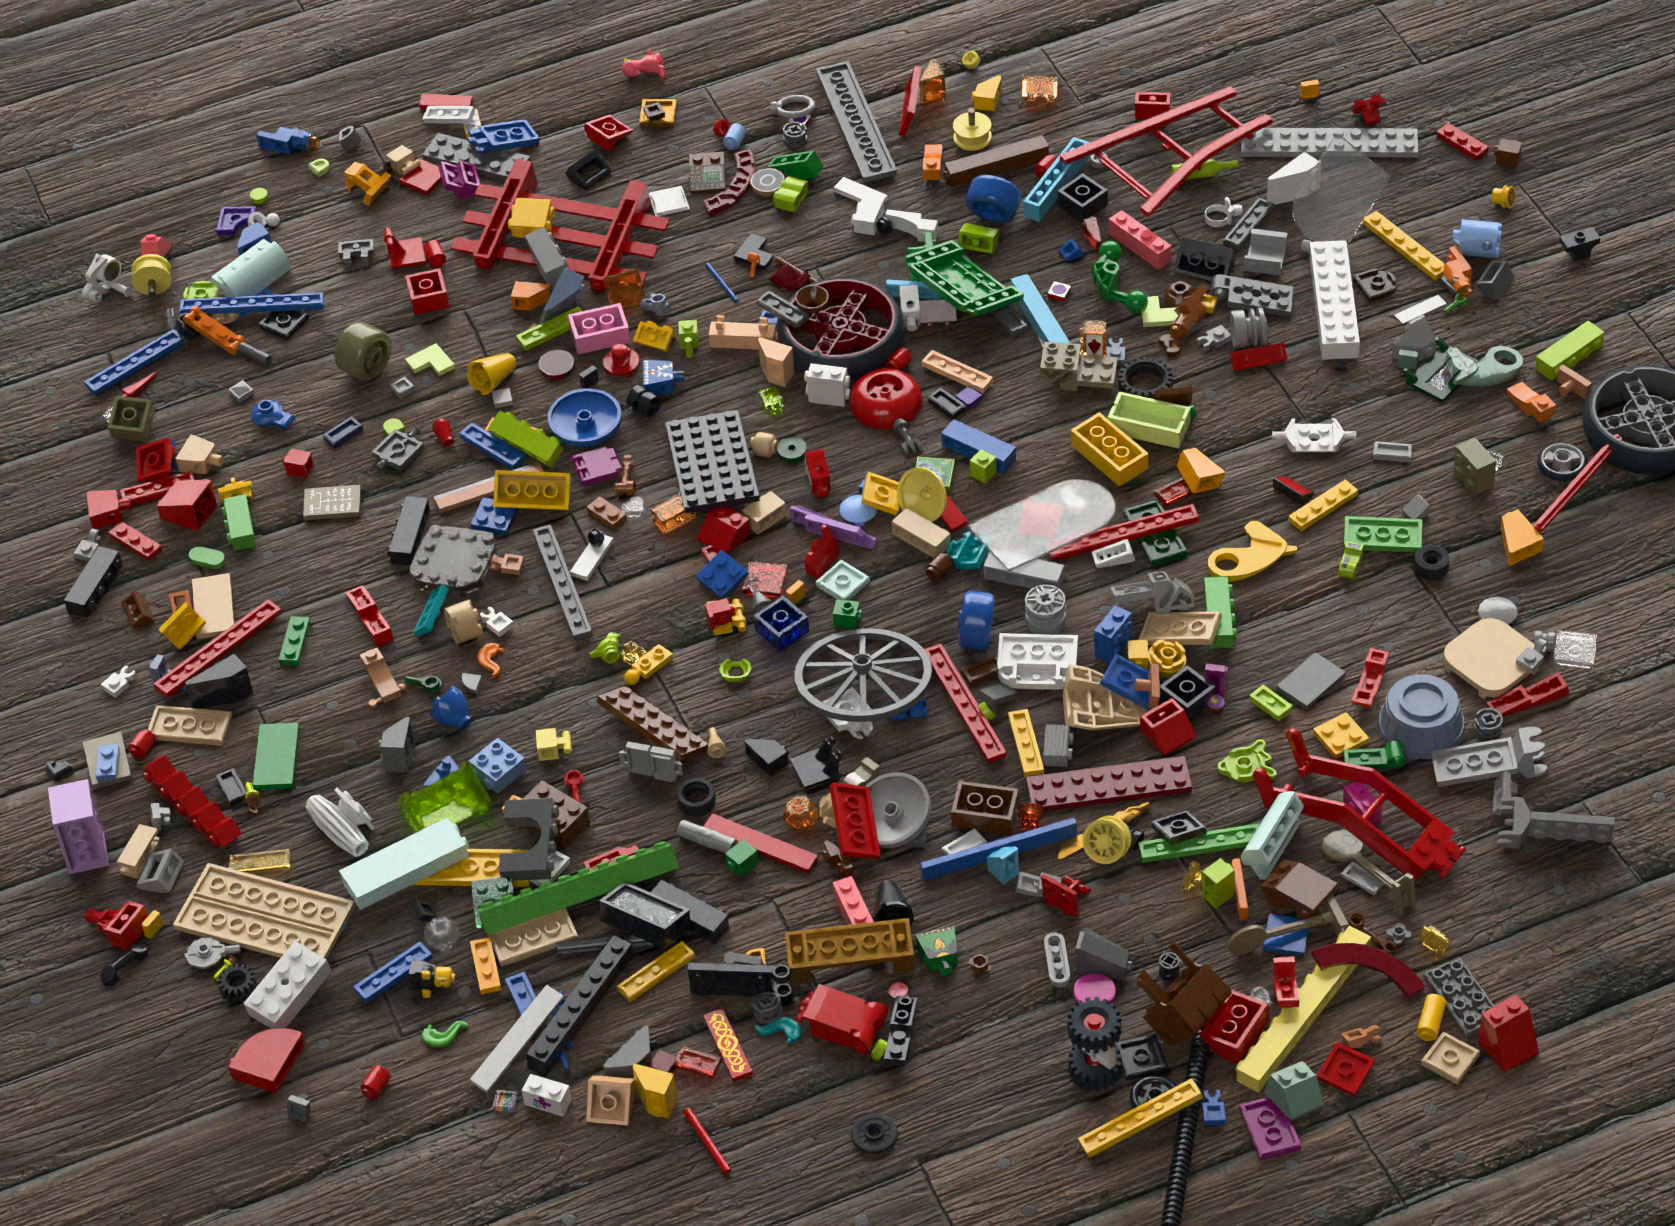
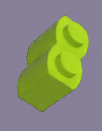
M788 176L781 182L780 189L773 195L775 208L796 212L801 201L804 200L808 193V181Z

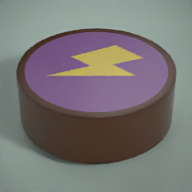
M1212 694L1205 705L1206 710L1210 713L1222 712L1225 708V699L1219 694Z

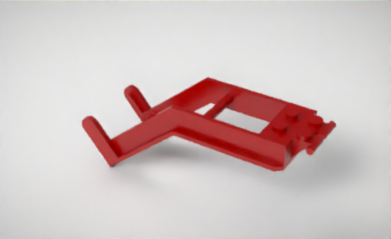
M1290 728L1286 732L1287 740L1296 764L1299 767L1297 772L1300 776L1306 777L1311 772L1367 784L1380 793L1361 816L1346 803L1295 792L1304 805L1300 814L1339 823L1401 873L1412 875L1414 880H1418L1425 870L1439 871V878H1445L1454 866L1453 863H1456L1466 851L1464 846L1458 848L1454 841H1449L1455 833L1452 829L1375 769L1309 755L1301 733L1294 728ZM1256 768L1253 772V778L1264 806L1271 807L1280 793L1294 791L1290 784H1286L1283 788L1273 787L1269 775L1264 769ZM1386 799L1425 828V831L1408 852L1369 822Z

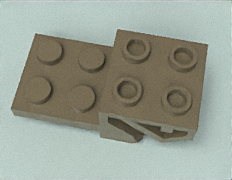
M1044 342L1040 376L1050 383L1060 378L1059 387L1063 390L1077 391L1078 386L1114 389L1118 357L1081 355V344Z

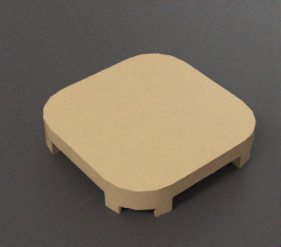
M1487 618L1476 622L1445 647L1443 661L1445 670L1449 674L1452 672L1456 673L1479 691V696L1483 699H1486V696L1498 697L1506 693L1529 674L1535 675L1538 671L1537 668L1531 673L1516 664V658L1527 647L1533 649L1535 645L1499 619Z

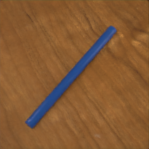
M707 262L705 266L735 302L739 301Z

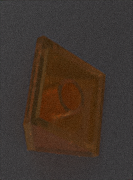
M931 59L919 80L922 107L946 100L945 73L937 61Z
M639 269L604 277V291L609 306L621 303L622 309L640 305L641 301L645 299Z

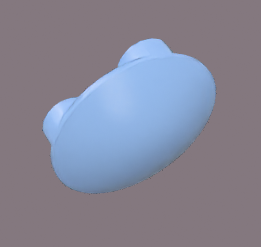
M862 495L850 496L840 505V516L856 526H863L865 522L871 520L877 514L876 508L861 504Z

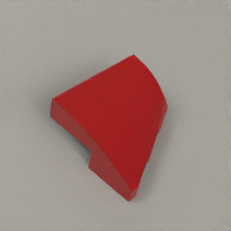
M824 524L820 528L822 530L820 540H814L811 550L804 560L806 574L817 579L824 574L839 556V549L835 538L828 526Z

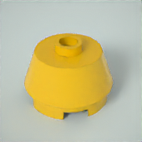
M1165 639L1156 641L1149 649L1148 661L1150 666L1151 664L1159 665V677L1169 679L1185 666V649L1176 641L1171 643L1164 642Z

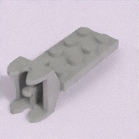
M1537 727L1520 728L1513 739L1508 737L1431 751L1438 787L1499 777L1504 771L1511 774H1517L1519 771L1526 778L1545 774L1548 771V766L1543 764L1534 765L1533 763L1545 756L1543 752L1545 743L1530 741L1533 738L1539 737L1542 734V730Z
M1503 797L1500 799V803L1503 806H1499V811L1513 814V819H1505V825L1512 826V831L1498 832V837L1503 838L1497 840L1499 846L1520 848L1527 836H1533L1538 839L1552 837L1556 840L1575 839L1580 842L1594 840L1598 843L1611 842L1615 817L1532 811L1530 813L1522 797Z

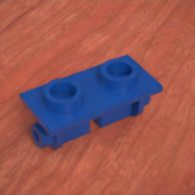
M921 699L906 711L889 717V720H893V722L907 720L906 712H910L911 719L925 717V715H928V708L923 706H926L927 700Z

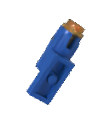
M280 127L275 134L263 131L257 133L259 148L289 155L294 148L313 151L317 150L320 144V138L316 134L298 128Z

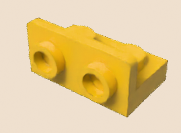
M640 321L633 342L667 352L672 339H676L677 335L673 328L664 325L660 327L652 321H647V323Z
M185 602L158 630L180 650L202 629L206 621Z

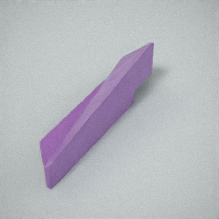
M791 506L790 508L791 521L804 524L807 532L822 535L820 528L824 524L828 526L836 540L873 549L878 541V538L865 533L860 527L836 521L803 506Z

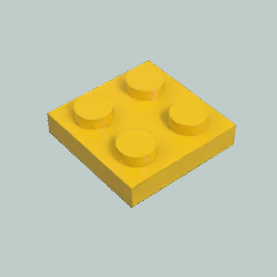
M868 472L865 477L861 504L896 515L900 505L897 496L899 482Z
M1347 712L1313 728L1315 737L1335 760L1344 756V750L1358 749L1369 743V737Z

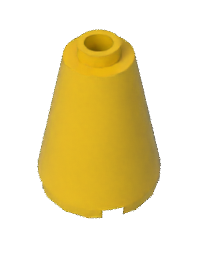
M505 353L470 362L467 365L469 372L466 373L470 385L475 391H481L482 395L490 394L516 368L515 357Z

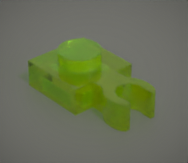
M776 386L758 391L765 408L771 407L773 415H776V409H780L782 413L784 412L782 396Z

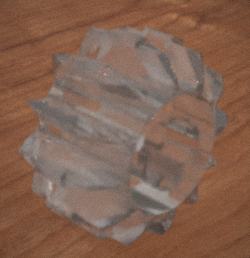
M440 915L438 919L432 917L431 922L426 923L424 937L428 945H432L434 949L440 947L443 950L445 946L451 948L452 943H457L459 929L455 920H451L449 916L442 918Z

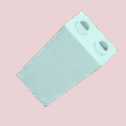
M446 818L339 870L343 885L361 910L469 857L467 852L469 844L465 837L461 838L459 835L460 831L455 823L452 824Z

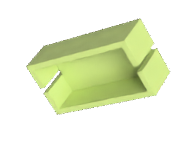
M1119 392L1114 406H1112L1108 415V420L1130 438L1179 449L1184 439V434H1186L1190 425L1191 407Z

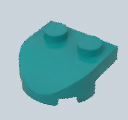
M967 532L963 534V538L958 541L953 540L949 544L947 554L951 557L953 565L959 569H979L993 544V540L991 537H974L972 532Z

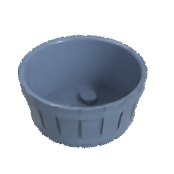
M1416 674L1399 680L1389 690L1386 701L1380 711L1378 731L1382 740H1384L1385 744L1391 741L1401 742L1404 747V755L1413 759H1432L1431 751L1457 747L1463 738L1465 726L1464 716L1460 708V700L1456 691L1445 680L1432 675Z

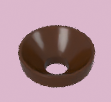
M1183 281L1173 283L1164 291V302L1167 306L1176 308L1195 288ZM1180 287L1185 288L1184 291H1177L1175 289Z
M805 286L796 293L797 306L804 312L816 313L828 305V292L821 286ZM812 303L818 305L817 307H808V305Z

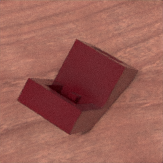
M787 264L778 268L769 277V280L792 291L801 287L811 276L807 271L797 275L791 266Z

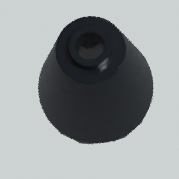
M892 880L881 882L877 888L873 922L909 918L911 927L914 922L913 910L900 888Z

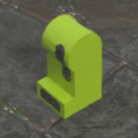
M1346 541L1345 551L1339 566V577L1355 579L1363 558L1362 544Z

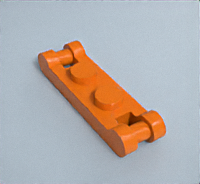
M193 306L190 309V313L183 317V321L233 355L238 352V346L241 342L246 343L243 336L236 335L202 312L198 306Z

